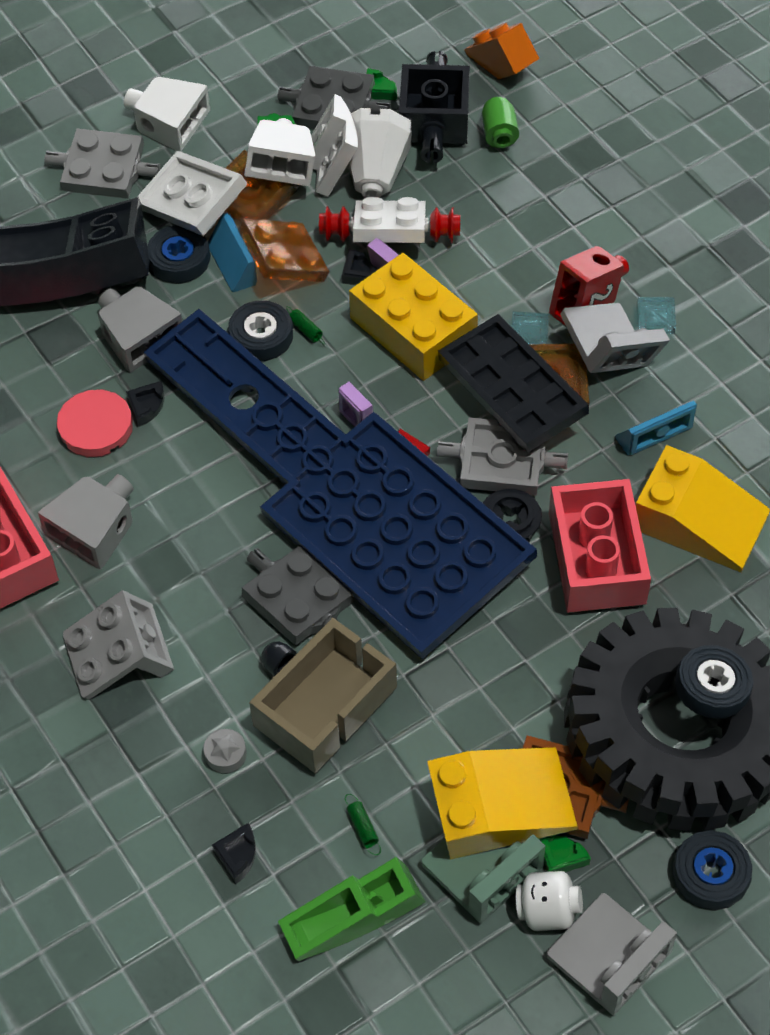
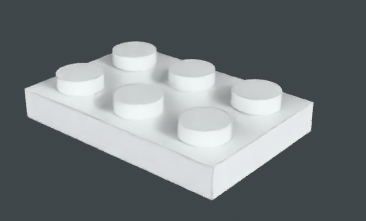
M176 151L137 197L140 199L142 211L204 236L215 225L218 218L229 205L238 198V195L248 183L239 173Z

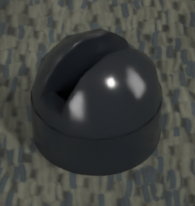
M280 641L271 642L262 651V662L265 669L275 676L297 652Z

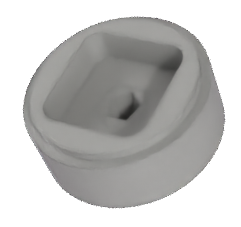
M217 730L210 734L204 743L205 760L208 766L216 772H233L239 769L245 762L247 755L245 741L234 730Z

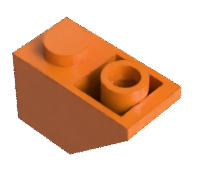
M507 22L492 30L488 28L473 37L475 43L464 49L467 56L497 79L515 75L540 59L522 23L509 27Z

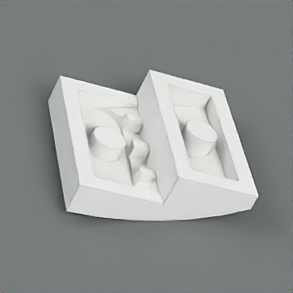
M336 94L311 134L315 151L313 169L317 170L316 192L327 197L358 148L357 132L351 113L343 99Z

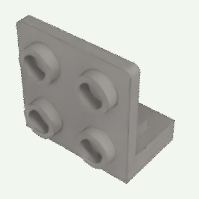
M620 303L564 308L560 313L590 373L648 366L670 341L664 328L653 330L641 328L634 330Z
M124 590L114 595L63 632L72 667L83 698H93L135 668L147 671L161 678L174 670L152 603Z
M602 893L547 951V958L614 1016L672 953L677 932L664 921L653 932L650 931L610 896Z

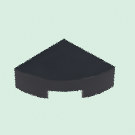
M349 249L342 273V283L357 285L376 272L377 269L365 258V254Z
M162 381L126 391L127 399L138 427L153 420L161 411L165 397Z
M249 823L212 844L213 852L235 884L247 875L255 860L256 844L253 830Z

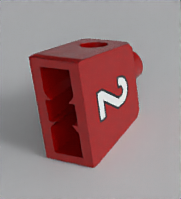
M599 246L592 247L561 261L548 313L565 325L560 315L564 308L613 303L616 300L621 277L629 272L628 262L623 256H612Z

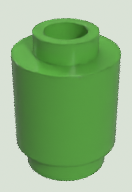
M504 97L489 99L484 104L481 112L486 142L495 148H506L514 144L519 138L514 106Z

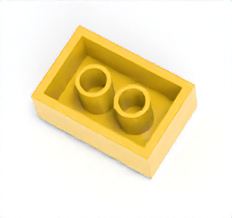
M401 253L349 290L350 319L423 381L444 367V364L439 360L438 351L478 326V314L405 253Z

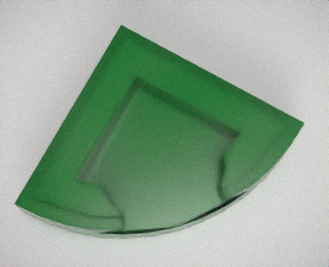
M367 68L366 74L374 75L375 81L371 99L397 101V86L395 82L383 76V72Z
M558 834L539 838L546 846L544 865L547 872H568L590 865L591 858L579 842H574Z

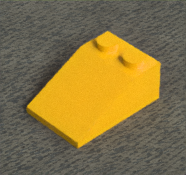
M668 445L665 446L635 505L641 533L741 573L770 514V508L704 459Z
M556 747L467 751L427 761L450 860L510 846L517 841L523 843L532 834L539 839L578 829Z

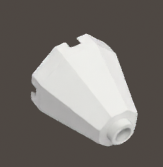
M360 108L351 113L357 132L358 148L348 165L355 190L366 198H380L382 195L390 192L411 148V120L391 109H380V115L371 114V108Z

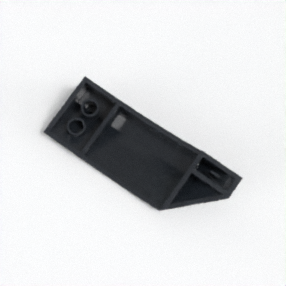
M139 197L71 217L40 223L0 226V306L47 302L79 296L89 292L96 295L103 293L113 285L120 283L131 285L143 280L149 274L150 259Z

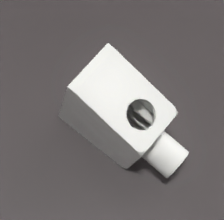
M164 77L154 78L144 92L130 88L124 97V106L134 110L137 130L140 133L180 152L210 111L207 85Z
M284 118L277 121L261 120L249 142L244 176L310 186L315 151L309 128L295 125L290 120Z

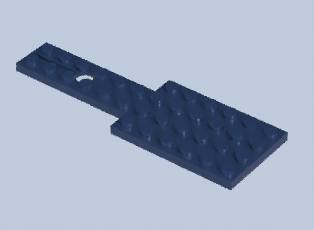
M197 309L143 352L148 363L285 484L283 488L260 506L262 514L292 542L306 550L343 584L360 604L422 660L537 557V549L374 411L347 434L343 433L200 309ZM238 390L242 392L256 391L259 395L257 402L247 409L233 407L230 400Z

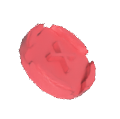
M103 389L87 390L74 395L63 404L57 416V429L61 440L70 451L85 457L104 456L110 454V450L118 445L120 448L127 442L133 428L132 413L127 402L118 394Z

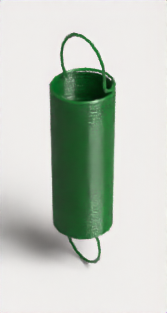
M299 309L292 310L291 313L288 311L293 324L312 342L322 339L323 332Z
M356 801L350 805L348 804L346 809L364 848H370L378 844L379 838L362 802Z

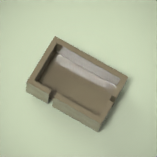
M332 618L249 702L253 726L316 774L340 748V738L346 742L397 688L396 663L369 643L362 648L361 638Z

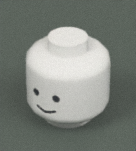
M564 871L529 873L525 877L523 884L517 885L516 888L518 918L521 921L525 920L528 927L534 931L566 930L573 924L575 913H582L583 911L581 887L573 886L570 876Z

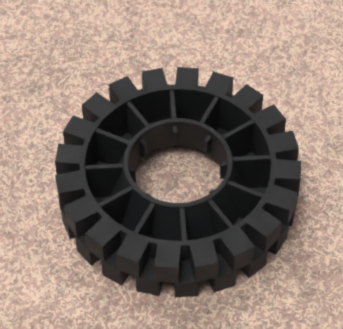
M657 608L653 623L650 622L644 610L626 615L622 629L615 622H612L599 631L596 644L590 641L580 655L564 709V727L569 728L566 738L572 758L583 756L579 771L590 786L604 780L606 785L602 797L617 809H620L628 799L636 802L637 805L632 817L653 825L658 811L667 813L668 829L690 831L695 817L700 818L704 831L725 827L730 813L739 822L754 814L759 802L765 805L770 799V665L766 666L770 657V648L757 637L744 647L741 646L739 642L744 628L727 619L718 633L711 631L712 614L692 609L687 624H681L678 608ZM703 645H718L733 650L750 667L754 683L748 703L737 714L725 719H718L717 725L722 729V739L716 738L712 746L705 749L681 750L668 746L652 736L642 723L643 715L638 713V705L640 703L645 704L649 696L654 694L677 692L675 676L682 658L692 649ZM713 677L708 681L713 686H717L718 682H720V680Z

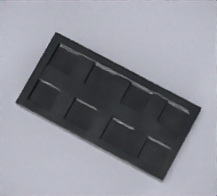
M499 314L438 351L439 360L527 453L589 414L588 403Z

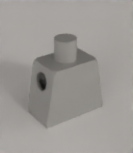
M134 287L122 296L116 290L108 289L101 294L98 301L102 307L98 313L102 334L129 373L147 363L143 353L145 350L182 322V316L179 311L142 287Z
M119 474L106 486L91 477L81 478L38 512L44 534L101 570L132 524V515L129 503L126 500L134 490L132 484Z

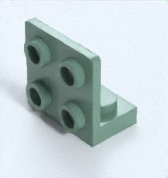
M532 834L523 843L517 841L510 846L450 860L446 839H443L422 858V866L481 924L516 892L517 885L523 884L525 877L529 873L538 872L543 868L546 846Z

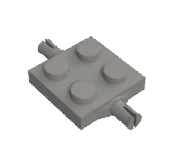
M76 128L71 147L66 153L47 150L44 158L45 165L64 166L60 180L62 191L128 199L132 185L139 176L155 177L161 170L160 163L141 162V154L144 147L142 136Z
M469 417L467 433L461 443L439 440L437 447V457L460 458L462 468L460 484L468 489L488 491L517 489L529 495H537L539 476L543 472L544 467L567 469L568 453L546 452L544 443L527 453L496 420Z

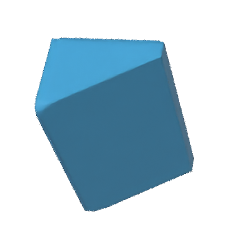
M224 213L211 234L208 244L210 252L230 290L237 292L256 285V265L231 215Z
M693 400L615 435V438L628 456L638 453L691 429L697 404Z

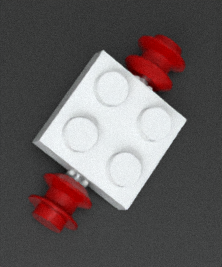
M367 197L363 200H356L354 217H351V221L350 214L344 206H342L339 213H331L329 206H326V213H319V235H326V242L329 241L331 235H339L341 241L344 242L349 236L351 228V231H353V242H372L377 238L383 242L424 243L425 232H428L430 229V236L435 243L438 242L440 236H448L450 242L453 243V236H460V215H453L454 207L451 208L449 214H441L438 207H436L430 214L429 221V218H425L426 201H418L412 197L400 198L398 201H383L379 197Z

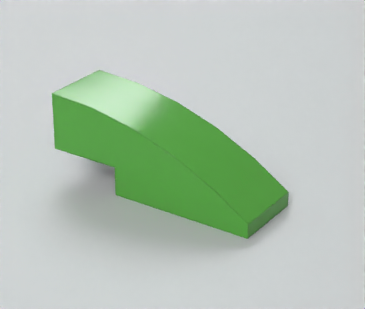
M394 857L360 879H357L354 875L350 876L278 920V923L295 959L300 961L370 933L424 904L425 900L407 865L397 857Z

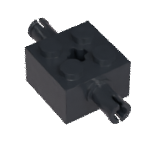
M436 51L430 52L426 58L427 65L402 64L399 114L411 120V142L422 143L421 158L427 163H430L431 152H434V163L442 160L443 143L467 144L470 66L447 65L448 57L442 51H439L438 61H435Z

